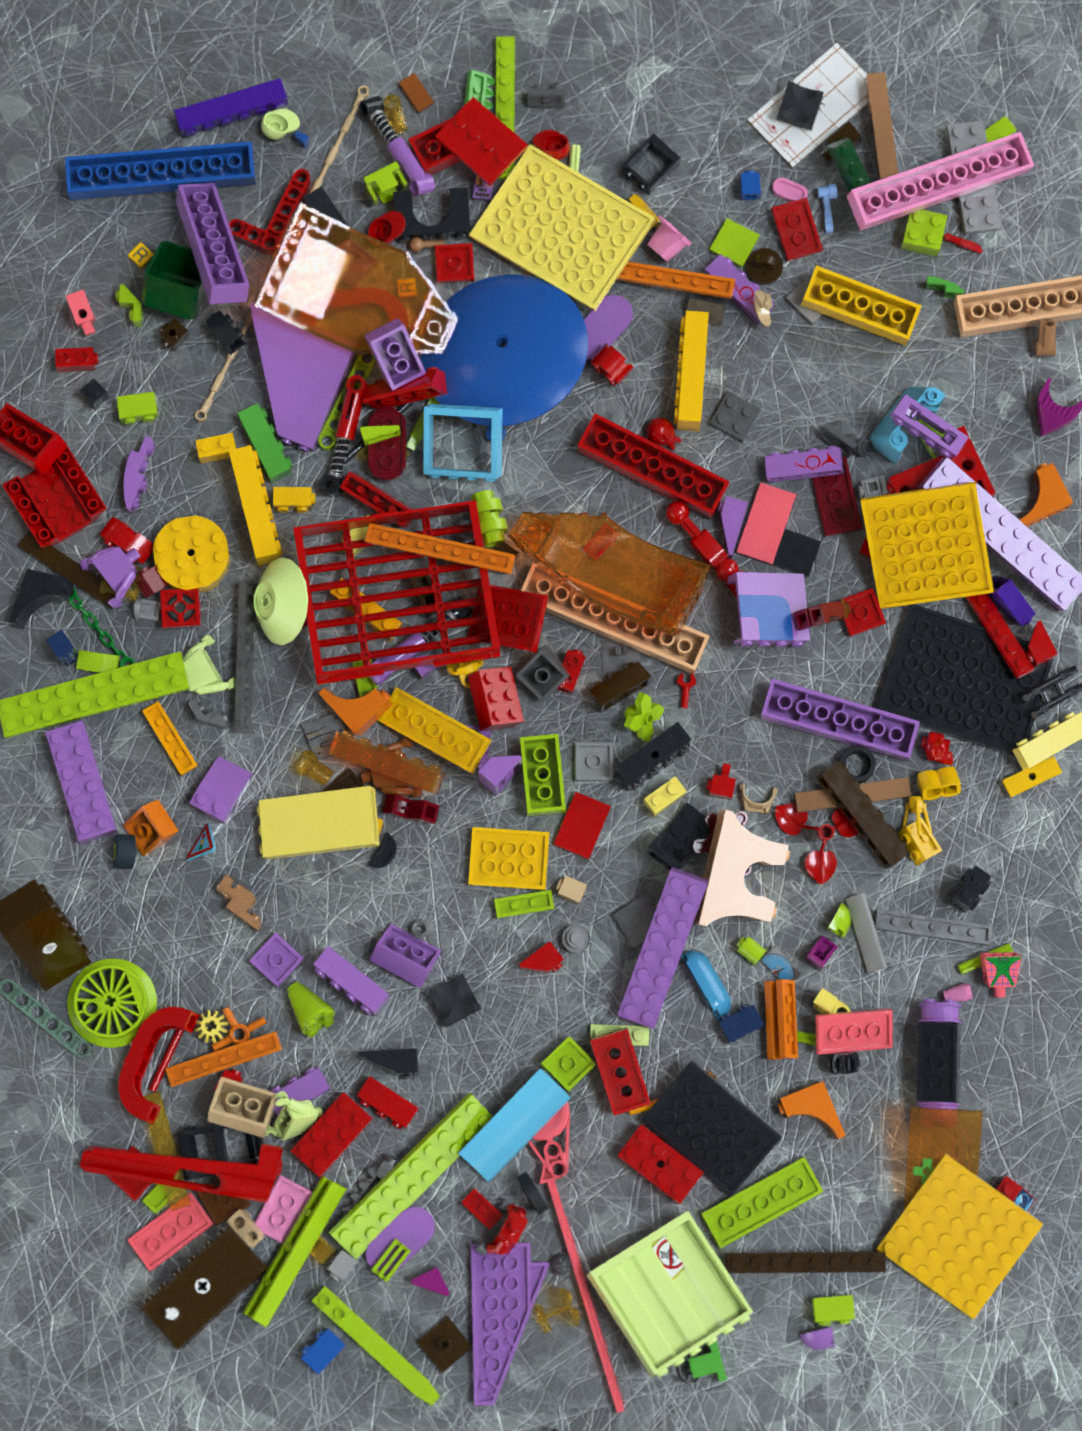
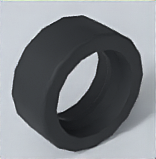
M862 746L850 747L842 753L839 761L846 766V760L850 755H863L868 762L867 771L860 776L852 774L850 776L856 779L859 784L866 782L873 775L876 768L875 758L867 748Z

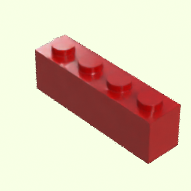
M349 471L340 486L342 490L379 513L414 510L355 472ZM411 521L397 522L403 528H408Z

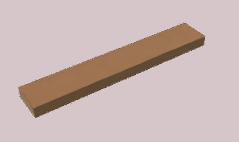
M908 777L860 784V789L871 798L872 802L911 797ZM825 789L794 794L797 813L838 807Z

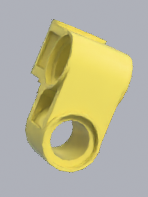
M824 988L821 989L813 1002V1008L822 1014L836 1013L839 1009L851 1012L847 1005L839 1001L836 996Z

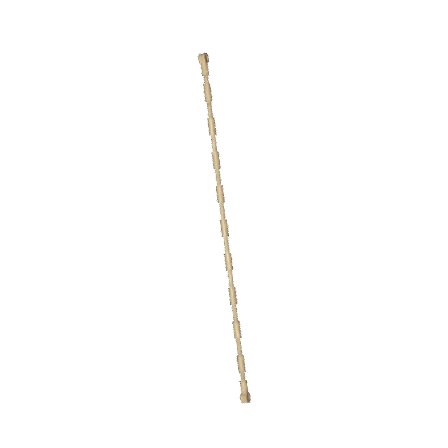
M360 86L358 88V96L352 106L353 109L348 114L340 130L341 133L335 145L332 146L324 162L325 165L319 177L316 178L309 194L321 186L322 179L328 167L331 166L339 150L338 147L355 118L356 111L359 110V102L369 96L367 86ZM362 90H366V91H367L366 94H361L360 92H361ZM303 209L300 210L286 243H283L276 257L277 261L270 275H267L255 304L260 305L264 295L267 294L274 280L273 277L280 263H282L281 258H285V254H287L290 248V243L306 216ZM251 309L241 330L244 335L253 322ZM238 350L232 355L228 353L227 360L221 372L218 373L208 398L205 399L201 409L195 413L198 422L203 423L207 420V412L213 402L212 399L215 393L218 392L225 378L224 375ZM204 414L205 416L204 418L199 419L198 415Z

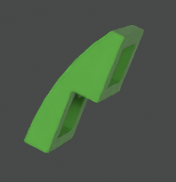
M927 276L925 289L943 290V298L955 299L957 295L964 294V289L948 280Z

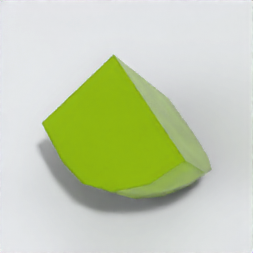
M841 903L827 930L844 939L851 925V914L847 906Z

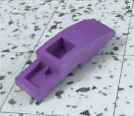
M145 436L139 452L131 450L125 468L124 499L130 514L133 513L134 509H138L141 501L139 499L141 492L144 493L148 485L147 479L142 472L145 473L148 467V457L153 455L156 448L153 438Z

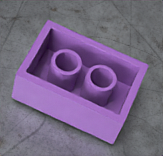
M398 318L364 335L380 371L392 391L426 374L404 324Z

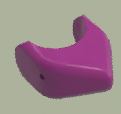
M1049 377L1035 404L1040 436L1048 435L1069 426L1075 421L1082 409V400L1072 407H1062L1055 403L1049 393L1052 381Z

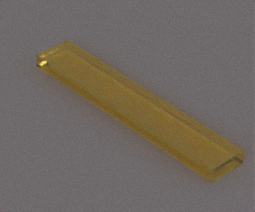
M161 1092L144 1096L148 1101L161 1106L154 1125L148 1123L156 1154L178 1156ZM182 1169L176 1173L174 1179L184 1181ZM165 1185L171 1211L191 1206L187 1189Z

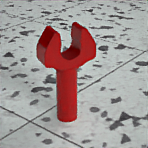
M681 673L677 678V685L682 688L680 708L688 709L689 690L696 686V679L691 674L690 682L685 683L683 681V673Z

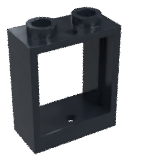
M653 133L623 163V174L629 180L633 179L642 192L646 191L650 195L680 164L681 157ZM650 148L669 163L667 168L651 184L632 169Z

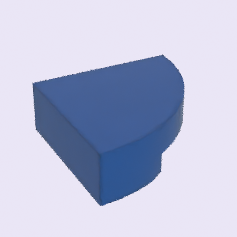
M296 131L292 135L305 149L310 145L309 137L306 134H300L299 131Z

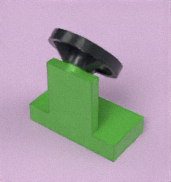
M717 1341L709 1346L711 1353L697 1357H691V1355L684 1357L690 1358L689 1362L685 1360L682 1363L687 1374L686 1379L681 1373V1364L676 1367L677 1374L683 1382L688 1384L694 1383L699 1377L712 1373L717 1374L719 1382L727 1380Z

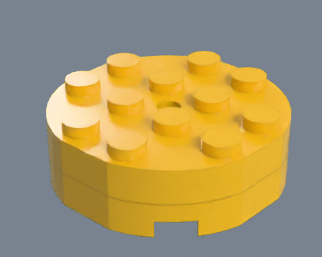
M188 516L170 521L160 530L153 546L154 560L158 573L168 583V586L173 589L189 590L199 588V593L208 592L219 585V582L228 573L231 563L228 541L225 534L218 525L201 516Z

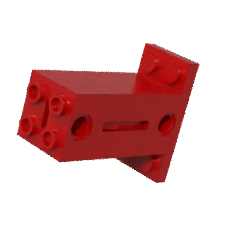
M964 426L957 428L960 432L969 437ZM969 437L957 456L949 459L994 498L996 492ZM941 455L889 477L886 483L888 494L921 490L918 488L920 483L944 456Z

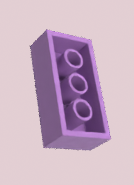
M329 946L326 947L313 964L315 967L314 971L324 980L326 978L331 980L330 984L339 992L341 990L346 992V998L354 1004L356 1002L360 1003L361 1009L369 1016L372 1014L377 1016L390 1000V995Z

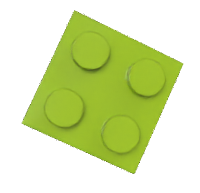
M927 210L910 213L901 249L937 257L948 215Z

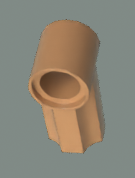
M1051 319L1040 321L1038 339L1035 340V356H1055L1057 326L1055 321Z

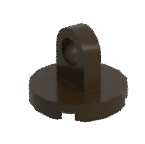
M760 248L749 255L746 262V272L753 282L759 285H770L781 277L783 261L776 251L769 248Z

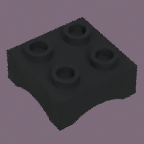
M788 81L776 120L812 131L824 92L808 89Z
M463 973L428 991L446 1027L481 1010Z

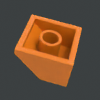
M159 800L143 805L123 824L129 835H135L136 846L143 857L168 842L179 832Z

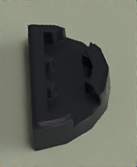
M386 832L371 859L369 867L384 868L395 859L397 853L396 842L388 832Z

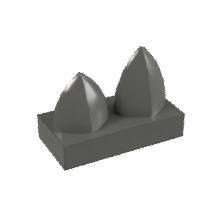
M557 82L552 84L549 89H543L539 84H536L532 88H528L527 107L564 108L565 90Z
M842 421L827 422L818 437L830 446L841 448L842 455L848 459L858 445L856 435L843 434Z

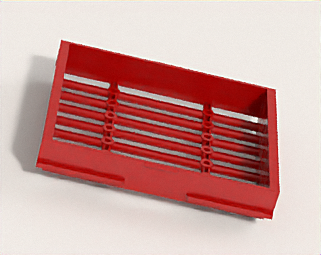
M476 500L400 512L377 513L366 517L293 527L299 568L302 571L307 586V622L317 685L379 676L387 671L427 665L439 667L501 657L487 569L460 563L437 566L436 558L410 552L354 559L353 549L375 545L366 543L365 539L351 541L350 529L369 527V523L384 525L422 519L423 531L413 533L435 537L471 531L473 542L464 544L484 548ZM469 512L470 524L431 529L429 518ZM342 531L343 543L304 548L303 536ZM345 550L346 561L307 567L305 556ZM428 557L429 567L357 577L356 567ZM348 568L349 579L313 585L309 583L308 574ZM477 568L479 579L446 584L439 583L438 573ZM431 575L432 586L360 596L358 585ZM477 586L481 588L482 597L442 602L441 592ZM351 587L352 598L312 603L311 592ZM430 593L434 594L435 604L365 615L362 612L361 604ZM482 604L484 606V616L451 621L445 620L444 610ZM354 605L355 616L315 622L314 611ZM429 612L437 613V623L366 633L364 622ZM357 623V635L318 640L317 629ZM482 623L487 625L488 634L448 639V628ZM435 630L440 631L441 641L370 652L368 650L367 641ZM355 642L360 643L361 653L321 659L319 648ZM490 642V647L452 653L450 651V647ZM441 648L443 650V654L373 665L370 663V659ZM355 661L363 662V666L327 672H323L322 666Z

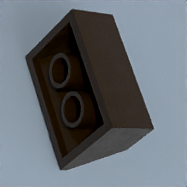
M639 661L635 664L633 662L628 663L620 673H617V671L607 676L608 680L603 683L598 681L591 686L589 695L600 713L650 684L651 675Z

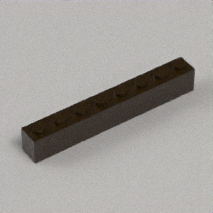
M726 1253V1270L729 1274L886 1272V1253Z

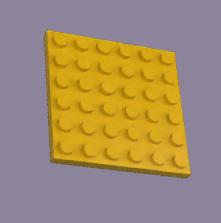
M976 481L861 498L874 579L881 609L994 593Z
M945 1153L876 1249L879 1252H885L886 1257L974 1319L1041 1229L1043 1223Z

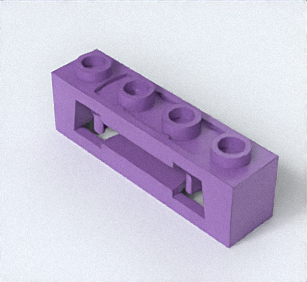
M906 394L900 399L890 414L895 424L903 425L909 429L908 432L911 435L919 436L927 446L937 448L944 457L951 459L956 457L969 438ZM917 414V418L931 426L939 433L942 434L944 432L946 435H944L941 439L939 435L928 429L926 426H924L917 420L913 421L912 418H914Z

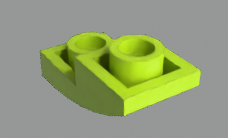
M79 650L76 669L99 673L118 668L119 656Z

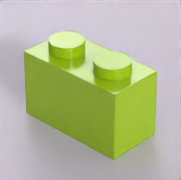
M155 392L117 397L121 423L133 425L136 421L153 422L159 418Z
M853 1295L812 1298L814 1322H819V1326L831 1325L830 1321H838L839 1324H851L850 1319H855Z

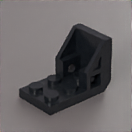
M687 802L669 826L649 845L647 853L669 871L671 867L683 870L696 854L693 850L694 841L706 839L710 835V828L705 822L706 817Z

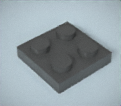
M728 391L713 416L710 425L743 443L761 408Z

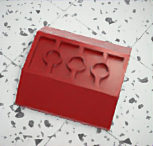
M68 446L45 474L34 470L21 479L19 476H16L2 485L41 548L65 541L93 524L107 509Z

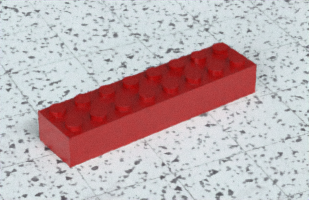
M596 413L593 415L577 445V452L673 501L685 503L689 509L709 519H712L729 487L730 481Z

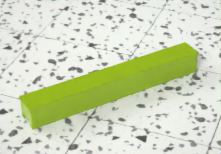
M322 1176L243 1312L245 1315L265 1328L268 1326L347 1190L345 1187Z

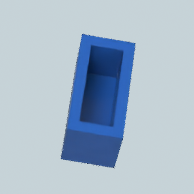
M329 1328L326 1331L322 1329L315 1337L317 1341L313 1345L309 1343L301 1352L304 1354L301 1359L318 1375L346 1346Z

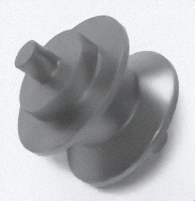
M560 1254L552 1260L551 1265L558 1276L568 1275L573 1269L571 1259L566 1254Z

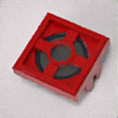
M199 588L160 590L163 629L201 626L202 613L200 609Z

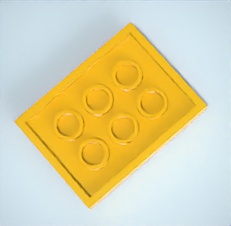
M472 827L468 885L546 891L549 832Z

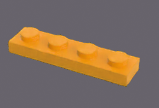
M159 701L142 710L181 776L197 768V763Z

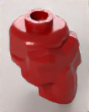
M929 732L927 737L923 736L921 748H924L927 760L935 761L939 764L953 765L952 752L948 751L950 740L945 739L943 734L937 732Z

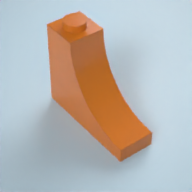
M1047 463L1041 464L1036 468L1037 470L1033 475L1037 485L1036 503L1026 516L1019 519L1026 527L1066 510L1073 504L1053 463L1049 465Z
M323 688L319 692L322 698L352 732L360 736L393 705L390 700L391 696L384 689L379 690L375 688L367 695L356 699H343L327 688Z
M823 1081L778 1100V1110L781 1115H785V1118L799 1115L813 1117L828 1126L837 1140L846 1136Z

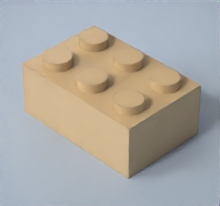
M221 1077L209 1109L208 1121L265 1138L276 1106L277 1098H274L276 1093Z

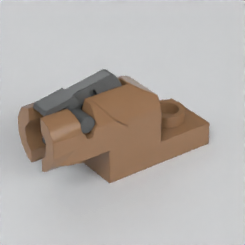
M226 875L216 888L227 901L230 900L226 908L259 932L263 926L260 923L261 918L253 912L248 914L257 902L254 894L251 893L252 886L231 875Z

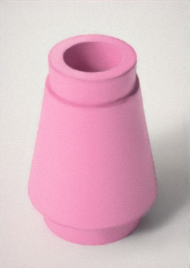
M964 982L943 991L945 999H953L955 1002H969V999H973L970 983L965 984Z

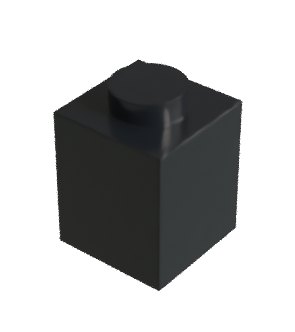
M94 378L80 390L82 397L95 410L109 398L107 391Z

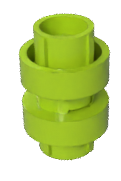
M484 490L471 495V501L476 500L484 548L496 547L506 542L505 533L509 530L506 519L499 518V514L503 512L501 499L495 498L492 490Z

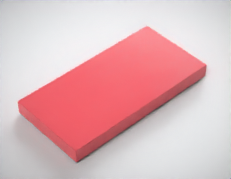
M760 482L736 553L772 565L796 494Z
M892 1009L816 1015V1053L818 1055L893 1048Z
M190 1192L127 1239V1241L151 1272L213 1226L214 1223L192 1192Z

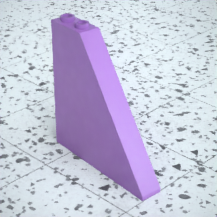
M251 302L250 308L277 435L283 443L288 445L295 443L299 445V449L309 452V450L315 451L319 436L328 420L357 350V345Z

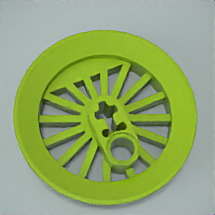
M116 958L103 959L87 966L73 981L67 1000L68 1014L75 1030L88 1042L105 1048L123 1047L131 1044L142 1023L152 1013L156 1012L157 995L155 987L149 976L134 963ZM105 970H111L110 990L103 973ZM116 970L123 971L114 990ZM97 973L100 974L105 992L92 976ZM127 976L129 984L119 991ZM89 980L102 995L83 986ZM131 988L132 993L123 995L125 992H127V991ZM82 990L97 998L82 999L79 996ZM131 997L135 999V1001H124ZM110 998L116 1000V1002L113 1003V1007H111L109 1004L105 1005L106 1003H109ZM79 1003H84L83 1010L79 1011ZM91 1004H96L98 1007L94 1014L88 1012V1007ZM123 1005L137 1006L139 1013L129 1008H126ZM121 1009L138 1017L134 1025ZM117 1013L130 1026V1028L124 1032L122 1030ZM86 1014L90 1018L84 1022L81 1015ZM108 1014L106 1034L98 1033ZM113 1015L119 1033L111 1035ZM101 1017L95 1030L88 1027L92 1021Z

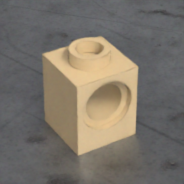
M565 876L564 880L560 879L556 890H559L558 896L579 905L587 884Z

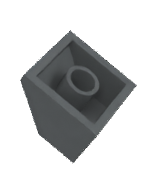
M544 645L515 676L544 702L570 675L560 659Z

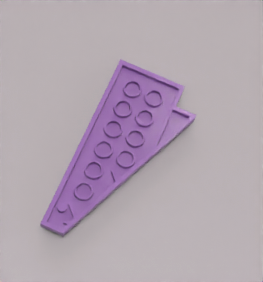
M517 1243L508 1255L490 1254L488 1252L480 1255L474 1249L479 1244H471L474 1405L495 1404L548 1270L549 1262L531 1263L530 1243Z

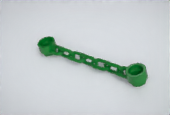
M74 587L69 602L75 609H80L83 612L84 621L89 627L96 628L99 632V639L106 647H111L114 650V655L121 656L122 654L124 656L122 660L119 659L120 667H124L127 663L135 664L132 658L127 657L122 650H117L114 647L113 638L107 631H101L96 617L91 612H86L83 609V602L78 597ZM75 598L80 602V604L77 603V606L73 603ZM89 615L95 621L92 622L93 625L86 619V617L89 618ZM105 634L111 640V642L108 641V644L102 638L105 637Z

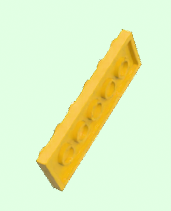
M396 687L390 698L393 705L378 721L473 774L492 740Z

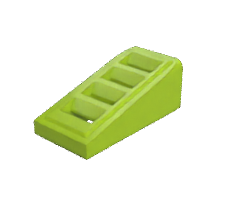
M399 425L360 427V433L366 446L401 434Z

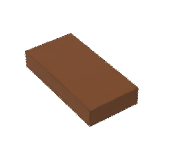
M415 73L399 82L400 87L419 114L434 105L433 99Z

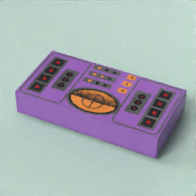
M475 174L473 200L491 202L493 184L489 186Z

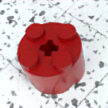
M605 343L593 356L590 363L598 374H605L606 381L613 387L616 384L619 385L634 369L631 364L627 365L625 363L626 358L614 347H609L608 343Z

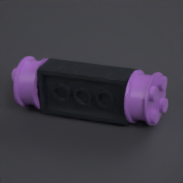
M923 999V1003H919V1007H921V1020H918L917 1105L920 1106L919 1119H916V1122L921 1123L924 1127H935L936 1124H941L940 1126L955 1128V1124L960 1123L957 1120V1107H960V1024L962 1022L959 1021V1008H962V1005L957 1004L953 999H943V1002H937L935 999Z

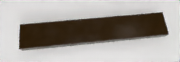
M27 532L19 543V548L62 577L69 579L74 585L111 610L113 609L108 604V601L115 598L116 595L107 582L89 570L83 571L80 564L53 546L41 548L32 532Z

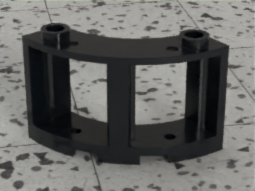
M216 1124L197 1129L195 1126L184 1128V1132L176 1134L180 1157L199 1159L195 1136L212 1132L217 1160L229 1162L224 1129H229V1127ZM245 1133L250 1159L233 1162L258 1164L263 1139L262 1137ZM183 1169L185 1180L214 1175Z

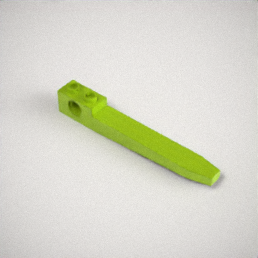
M324 1286L313 1298L312 1302L415 1396L430 1405H433L440 1396L429 1380L329 1288Z

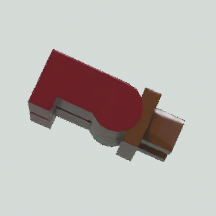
M844 599L796 611L794 612L797 629L798 631L848 618V614H851V609L848 602L845 603Z

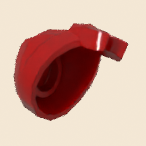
M653 418L646 426L645 433L647 439L659 446L667 445L671 450H675L674 443L681 442V438L675 436L673 425L666 418Z

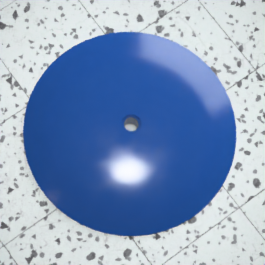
M525 275L493 276L466 286L450 297L439 308L429 323L423 338L421 363L425 371L427 368L437 367L445 372L447 394L435 397L440 404L502 408V426L516 425L545 414L557 406L571 392L578 382L586 363L588 334L584 319L576 304L559 288L544 280ZM457 416L465 421L484 426H491L492 418Z

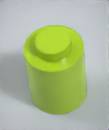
M749 936L747 938L742 937L736 945L739 948L737 952L754 965L758 963L767 951Z

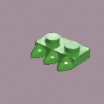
M475 70L468 71L465 104L474 97L488 110L493 108L492 103L485 98L495 95L487 86L494 85L496 81L488 74Z

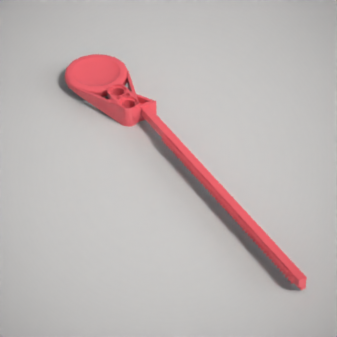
M567 1102L532 1138L537 1141L547 1140L544 1146L545 1158L531 1140L528 1143L544 1164L540 1184H548L618 1413L625 1410L623 1405L626 1403H623L624 1400L621 1399L624 1396H620L622 1394L619 1392L621 1389H618L620 1385H617L619 1383L616 1382L618 1378H615L614 1372L616 1371H613L615 1367H612L613 1364L610 1363L613 1360H609L611 1357L608 1356L610 1353H607L609 1349L606 1348L608 1346H605L607 1343L604 1342L605 1339L603 1337L605 1335H602V1328L599 1327L602 1324H599L600 1321L597 1320L599 1317H596L598 1315L595 1313L597 1310H594L596 1306H593L595 1303H592L594 1300L591 1299L590 1293L592 1292H589V1285L586 1284L589 1281H585L587 1279L584 1277L586 1274H583L585 1272L582 1270L584 1267H581L582 1263L580 1262L582 1260H579L581 1256H578L579 1253H577L579 1249H576L577 1246L574 1245L577 1242H574L575 1239L572 1238L574 1236L571 1235L573 1231H570L572 1228H569L571 1224H568L570 1221H567L569 1217L565 1215L555 1180L565 1177L569 1171L570 1109ZM566 1128L564 1153L562 1145L559 1142H555L553 1138L560 1135ZM551 1145L558 1147V1153L555 1156L549 1154L548 1149ZM559 1163L564 1167V1172L561 1175H557L554 1171V1167Z

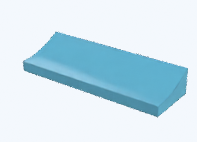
M539 1069L458 1154L488 1182H491L571 1099L570 1095L545 1070Z

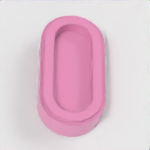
M778 178L773 183L772 191L779 198L789 202L808 198V190L798 183L786 178Z

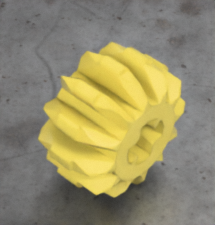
M207 1010L208 1017L201 1013L200 1017L203 1021H196V1024L201 1025V1027L195 1028V1031L201 1032L198 1036L200 1039L206 1036V1043L209 1042L210 1037H212V1042L216 1043L217 1036L220 1040L223 1039V1036L220 1034L221 1032L226 1034L228 1032L222 1028L227 1026L228 1022H221L225 1016L221 1015L218 1017V1011H215L212 1016L211 1011ZM212 1022H215L214 1025L216 1026V1029H212L211 1032H209V1028L207 1027V1025H211Z

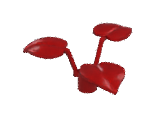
M796 803L780 805L775 808L776 821L784 833L796 836L801 832L802 828L817 831V838L822 841L820 852L812 851L806 856L805 869L818 884L827 882L834 874L837 866L835 854L831 851L824 852V847L827 841L833 837L834 830L838 828L839 834L847 838L854 837L859 833L840 808L836 809L832 814L831 819L835 824L833 827L829 824H824L821 827L804 825L808 820V813H797Z

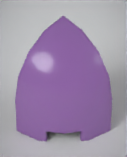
M832 1327L799 1334L802 1342L814 1350L835 1347Z

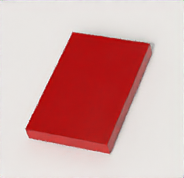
M807 197L771 207L787 262L823 252Z
M575 792L553 845L589 860L611 806Z

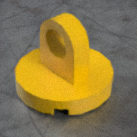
M484 660L446 665V668L450 675H459L463 686L470 688L469 682L465 681V677L478 671L477 669L483 665Z

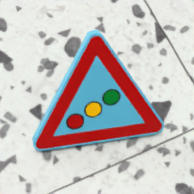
M208 823L205 824L185 858L187 861L203 855L207 856L208 853H213L215 850L211 827Z

